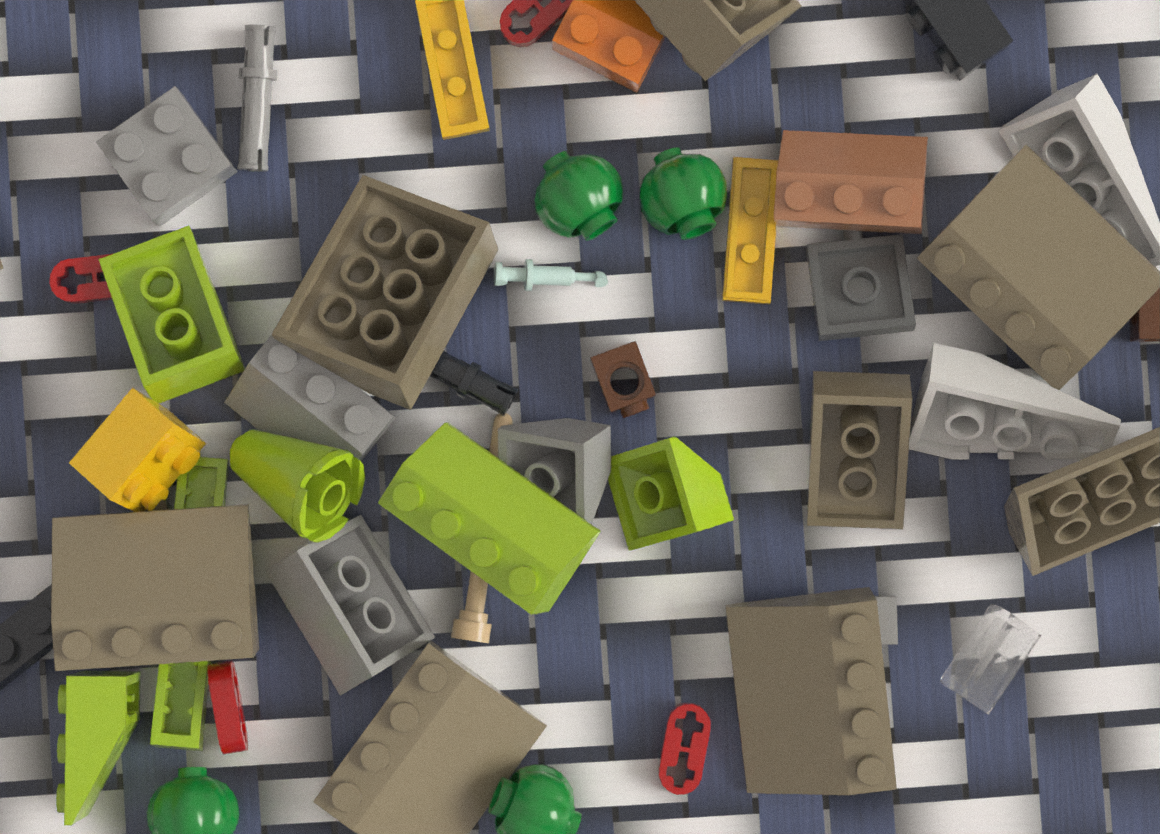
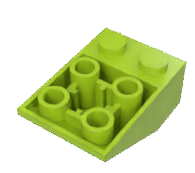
M80 671L66 676V684H60L58 690L59 714H66L65 734H59L57 759L58 763H65V783L58 784L56 807L58 813H64V825L71 826L89 815L140 720L141 671Z

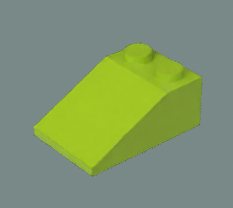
M189 225L99 259L141 382L152 400L162 403L245 370L231 328Z

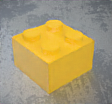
M132 387L69 464L109 500L133 512L145 511L146 509L152 511L162 499H167L169 487L180 474L189 472L196 465L200 458V451L207 443L167 408Z

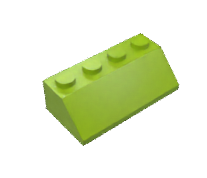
M445 422L403 462L378 501V504L531 615L550 611L601 533L599 529L448 422Z

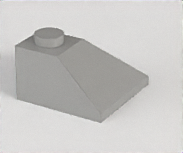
M571 418L504 425L498 428V458L592 524L611 472V425Z

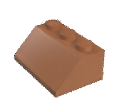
M783 130L776 176L774 221L778 227L922 234L928 137Z

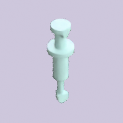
M525 259L524 268L502 267V262H495L494 286L506 285L508 281L524 282V290L532 291L533 285L571 286V283L575 281H595V287H604L608 284L607 276L601 271L583 273L575 272L571 267L533 266L532 259Z

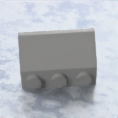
M272 335L248 363L224 402L260 431L345 449L351 452L354 457L360 459L361 462L396 420L394 415L359 387L277 341Z
M362 515L348 521L330 539L318 543L311 542L265 571L340 696L435 638Z

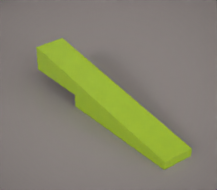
M200 457L196 465L189 472L180 474L177 478L174 509L225 506L229 460ZM211 661L159 664L150 745L159 748L203 751L209 687L207 666L211 664Z

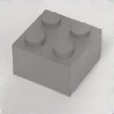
M176 86L96 141L151 221L160 227L238 172Z

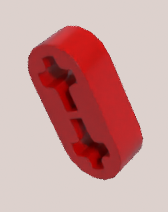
M513 0L501 13V34L512 46L520 48L530 46L565 16L573 0H566L563 3L559 0H552L544 8L540 5V2L543 0ZM533 9L538 12L529 22L532 30L531 33L526 35L524 32L519 31L514 35L510 32L513 27L512 15L517 14L523 18Z
M112 254L60 261L50 273L49 284L52 292L58 298L68 303L78 304L112 300L107 282H101L100 275L103 274L99 262V259ZM74 268L76 274L92 276L93 283L78 285L77 293L71 295L69 288L61 286V279L67 278L69 269Z
M233 660L208 664V683L222 754L248 751L247 728L235 664Z
M682 703L675 706L668 716L658 776L663 787L676 795H685L694 791L699 785L703 774L711 723L707 712L701 706L694 703ZM687 711L695 712V720L702 723L701 731L695 730L692 732L689 746L681 745L682 729L676 727L675 722L677 718L684 719ZM680 751L688 752L686 766L689 770L694 771L693 777L684 778L682 785H675L673 776L666 774L667 767L677 765Z

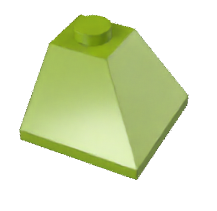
M677 437L664 439L611 456V472L608 482L629 551L696 533L734 520L721 474Z

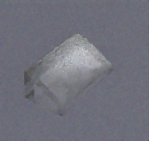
M991 604L941 677L940 682L989 715L1042 635L1012 613L996 604Z

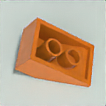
M573 0L552 39V50L637 93L665 36L655 30L650 17L635 0Z

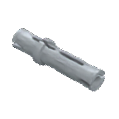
M249 24L245 25L244 67L239 68L238 77L243 79L239 163L237 164V169L266 172L269 168L268 146L272 81H277V70L273 69L276 27L267 26L265 28V25Z

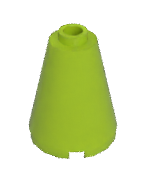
M256 429L249 430L240 435L231 445L229 454L232 471L299 536L312 542L318 543L330 539L340 531L349 520L342 515L350 502L358 505L365 482L364 465L360 459L354 457L348 450Z

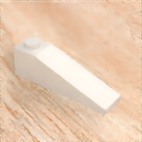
M1098 74L1058 90L998 130L1013 157L1027 145L1153 266L1160 265V221L1121 114Z
M933 343L922 374L910 425L909 449L948 459H969L970 453H997L998 459H1014L1015 453H1041L1046 459H1084L1112 447L1120 428L1121 419L981 353Z

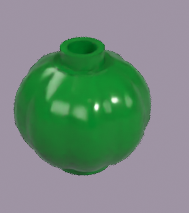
M678 147L667 149L656 155L653 159L655 166L644 176L639 192L640 204L646 220L661 233L666 235L679 234L682 240L693 239L711 231L717 225L714 218L723 212L727 200V182L719 166L702 154H682Z
M562 151L544 163L542 167L546 174L536 189L534 202L536 213L547 229L567 238H575L582 235L586 241H589L607 231L617 222L618 219L614 212L622 204L623 183L618 171L610 162L591 154L570 157L567 151Z
M544 764L524 766L518 769L511 779L502 777L493 792L488 810L489 814L496 816L494 824L497 834H576L582 817L580 812L575 811L573 789L569 781L560 771Z
M206 767L178 768V777L159 786L152 795L147 810V825L151 834H233L239 821L238 800L234 792L227 784L207 776Z

